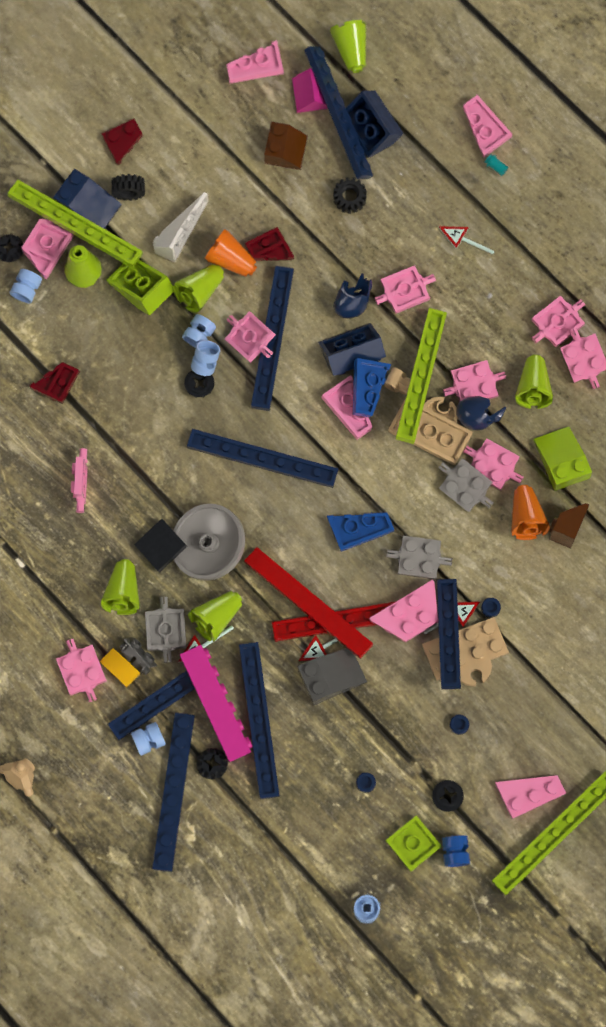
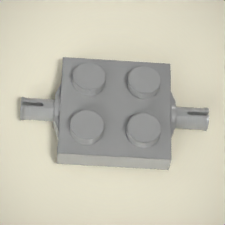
M462 458L458 465L452 469L444 462L441 464L442 466H439V469L447 474L445 481L439 489L466 511L470 512L479 502L483 503L488 509L494 504L485 496L493 482Z
M403 536L402 546L399 551L387 550V557L398 559V575L436 580L440 564L452 566L453 559L441 557L440 540Z
M160 597V609L145 612L147 650L163 651L164 663H167V655L168 662L170 663L172 662L171 651L187 648L184 609L168 608V597H164V601L163 597Z

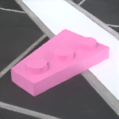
M478 95L463 105V110L483 158L512 138V133Z
M350 375L324 393L321 398L356 440L372 430V424L369 417L352 415L354 380L352 375Z

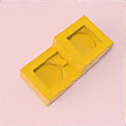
M114 648L99 661L126 688L140 675V672Z

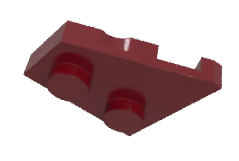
M135 118L102 133V137L117 166L122 163L125 155L130 153L133 146L143 137Z
M278 227L245 243L246 249L255 261L294 259V255Z
M62 362L53 371L43 375V378L38 382H33L30 385V389L63 404L80 371Z

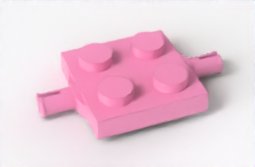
M414 265L382 278L381 284L384 288V294L374 297L376 304L388 301L395 314L429 301L430 297L426 290V285L436 281L434 274L423 278Z
M559 296L532 317V322L539 329V332L531 337L534 343L539 342L545 337L555 347H558L571 336L570 329L577 327V330L582 328L585 322L579 317L577 311L585 306V303L582 302L583 300L580 299L572 306L562 296Z
M249 311L239 321L232 315L229 317L233 322L227 318V322L233 328L225 340L250 363L261 352L267 358L271 357L269 354L272 355L273 352L266 346L276 334Z
M577 327L570 329L573 341L568 345L560 347L573 382L589 379L592 388L596 389L595 384L597 388L600 387L596 376L606 370V359L597 336L592 334L587 337H580Z
M485 360L451 370L453 387L443 389L445 397L456 394L460 401L472 396L493 399L498 397L496 381L506 379L504 371L493 374L488 361Z
M487 438L482 447L477 451L468 445L466 446L464 453L473 457L471 465L493 482V487L501 490L505 482L510 478L519 484L523 480L524 476L514 472L515 465L520 456Z
M80 448L79 457H76V463H72V474H74L75 481L71 482V493H73V498H76L77 501L76 512L84 513L88 470L86 463L88 460L87 449Z
M70 639L72 646L70 641L67 640L66 643L70 652L56 660L70 696L79 692H86L89 702H93L91 695L94 701L97 700L93 689L97 685L107 682L94 647L90 645L77 649L74 639Z

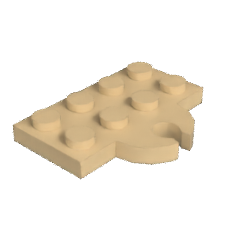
M434 397L424 404L413 445L456 466L473 432L457 424V408L452 401L449 403V410L442 412L438 406L444 403L445 397ZM405 400L388 429V432L395 436L397 435Z
M495 617L459 630L461 683L475 687L476 681L470 675L473 671L480 672L482 675L481 682L485 683L491 674V660L509 654ZM439 638L423 643L422 647L435 680L438 681L441 680Z

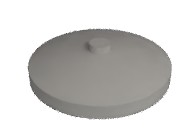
M203 504L190 509L180 518L173 530L187 545L174 561L181 571L192 578L204 581L221 578L233 570L242 557L245 547V532L242 523L233 512L221 505Z

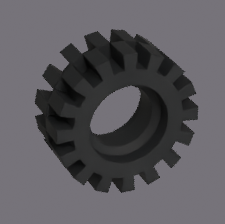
M121 174V176L117 175L116 178H112L111 186L114 198L132 201V199L138 200V198L141 199L145 196V180L142 176Z
M346 177V181L341 179L340 183L337 182L336 188H334V204H337V208H341L344 213L346 210L348 214H351V211L356 213L357 209L361 210L362 206H365L367 191L364 183L361 184L359 179L355 181L354 177H352V180ZM346 190H354L357 193V198L353 201H347L343 198V193Z

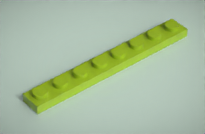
M17 180L8 192V197L131 268L135 266L143 255L142 250L20 180Z
M432 308L428 309L396 440L411 444L415 442L447 312Z
M606 771L492 880L505 896L606 799Z

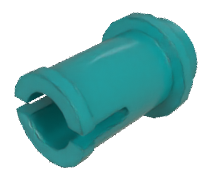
M490 154L484 162L487 164L486 167H491L500 176H503L509 167L497 159L496 155Z

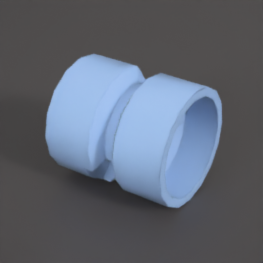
M20 269L16 277L17 282L13 284L9 293L19 301L32 303L36 294L34 290L39 288L42 278L30 270Z
M196 314L190 323L191 327H187L182 338L196 348L199 341L208 340L207 337L213 334L216 326L208 318Z
M199 341L191 362L192 371L202 376L212 375L219 358L220 347L212 341Z
M157 722L146 725L145 730L140 728L131 732L141 756L151 752V748L158 749L166 745Z
M371 895L359 897L354 905V915L357 920L367 924L377 919L380 912L378 900Z

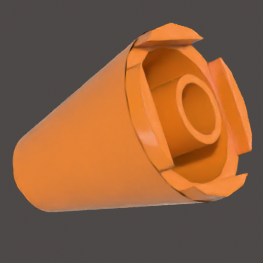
M226 229L222 231L204 258L207 262L244 277L248 274L252 276L257 268L255 266V259Z
M528 485L518 486L514 490L512 536L516 535V539L532 540L536 539L538 534L546 535L550 530V525L533 488Z

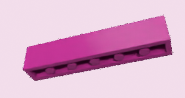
M199 645L180 654V658L229 763L251 753L250 748L253 746L250 739L243 736V724L240 719L236 720L233 714L236 712L232 701L228 702L225 697L228 692L224 684H219L217 677L220 675L215 665L211 667L208 660L211 656L207 647L203 649L202 645Z

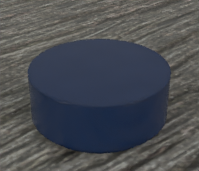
M495 598L485 599L481 606L483 615L488 618L496 617L501 610L500 602Z
M455 715L450 721V730L456 735L465 734L469 729V720L464 715Z
M362 773L357 777L356 786L359 791L369 793L374 790L376 779L371 773Z

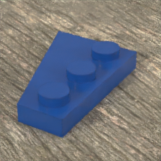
M360 358L354 360L352 415L373 416L380 397V390L385 383V377L391 364Z
M388 513L327 516L341 552L394 532V527Z

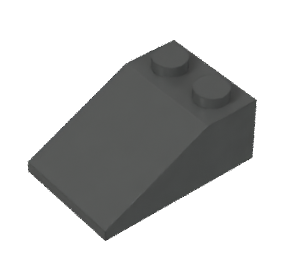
M347 648L315 658L298 666V672L313 705H317L367 683L355 654Z

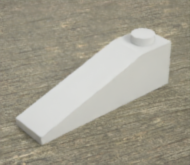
M204 192L161 232L160 236H156L153 242L155 254L175 263L208 203L207 193Z

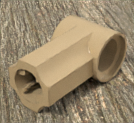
M393 367L385 380L384 386L390 391L407 395L411 378L407 377L406 373Z

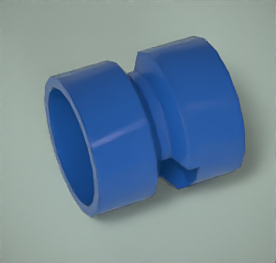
M461 835L442 838L443 850L446 851L444 855L445 867L470 865V856L466 852V849L469 847L468 836Z

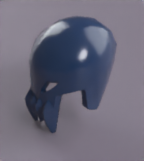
M361 273L355 287L348 288L349 282L343 281L333 304L334 311L338 316L351 319L359 317L367 309L369 294L372 289V280L364 279L363 273Z
M481 396L467 397L457 405V417L460 423L468 429L484 430L492 423L500 421L506 407L489 416L487 414L488 407H490L489 398Z

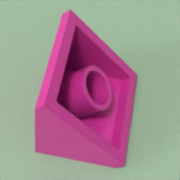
M312 68L292 78L297 113L328 109Z

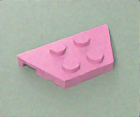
M39 219L22 246V252L43 278L47 280L74 234L48 219Z
M429 581L370 617L369 620L406 643L438 623L434 581Z

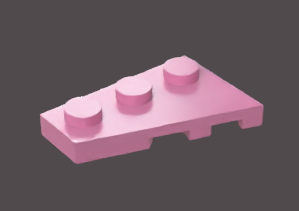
M277 40L264 49L263 47L257 49V52L250 56L245 55L228 63L227 71L230 83L284 74Z
M557 775L495 782L512 819L566 794Z

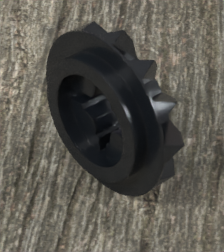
M10 233L9 235L3 234L0 237L1 261L14 262L22 256V246L24 244L19 236ZM11 242L14 248H10V251L7 253L4 246H8V243Z
M190 371L185 377V389L189 395L195 398H204L206 395L211 394L214 388V378L212 375L202 376L194 371ZM195 380H198L199 382L201 380H204V388L201 386L196 387Z
M207 748L198 756L196 767L201 776L213 780L224 775L228 767V761L222 751L217 748ZM214 756L215 762L220 766H213L210 772L209 765L206 762L211 761V758Z
M452 780L439 782L432 792L434 804L444 812L458 809L464 799L461 786ZM444 788H446L449 794L456 793L451 797V804L447 799H440L445 795Z

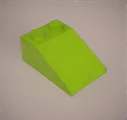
M138 260L133 268L123 263L106 280L107 283L135 307L149 316L174 292L173 286L166 275L141 260Z
M569 426L534 438L535 445L554 491L590 479L592 470Z

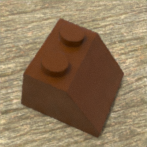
M271 122L264 153L265 164L301 170L308 135L289 124Z
M582 504L561 512L558 518L554 517L548 532L551 534L550 540L571 549L589 504Z

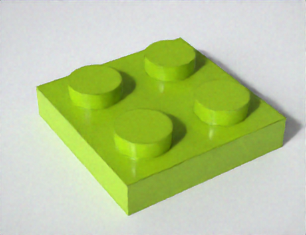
M417 815L386 840L387 844L410 872L442 847Z

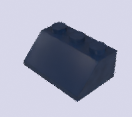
M375 90L362 91L346 107L354 130L357 132L359 142L368 158L392 146L404 134Z
M371 323L318 342L333 376L343 375L346 371L354 369V360L357 358L378 362L386 357L381 337Z

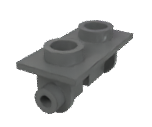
M132 637L125 638V642L119 646L120 652L129 661L134 657L136 658L132 665L140 674L147 675L151 671L149 668L157 666L154 662V657L141 648L142 645L137 639Z

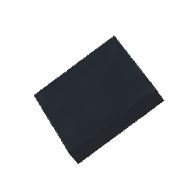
M163 519L159 520L134 544L159 573L187 547L183 540Z

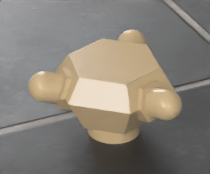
M23 759L0 765V774L5 775L8 783L16 789L23 790L27 797L33 795L32 784L35 767L31 761Z

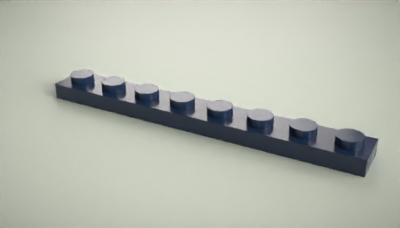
M308 46L304 49L355 176L357 179H370L373 177L371 166L366 159L364 149L357 137V132L354 130L351 117L347 113L344 100L340 96L338 86L324 57V52L321 47Z
M275 266L265 323L276 334L266 346L273 354H269L271 357L267 358L262 352L260 353L251 403L252 409L270 411L294 268Z
M192 429L187 444L188 449L331 488L334 487L338 474V468L196 429Z
M259 643L240 644L239 648L260 800L280 797Z
M175 713L153 870L173 872L195 715Z

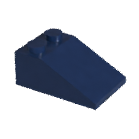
M75 168L53 197L58 203L103 229L106 228L122 206L107 191Z

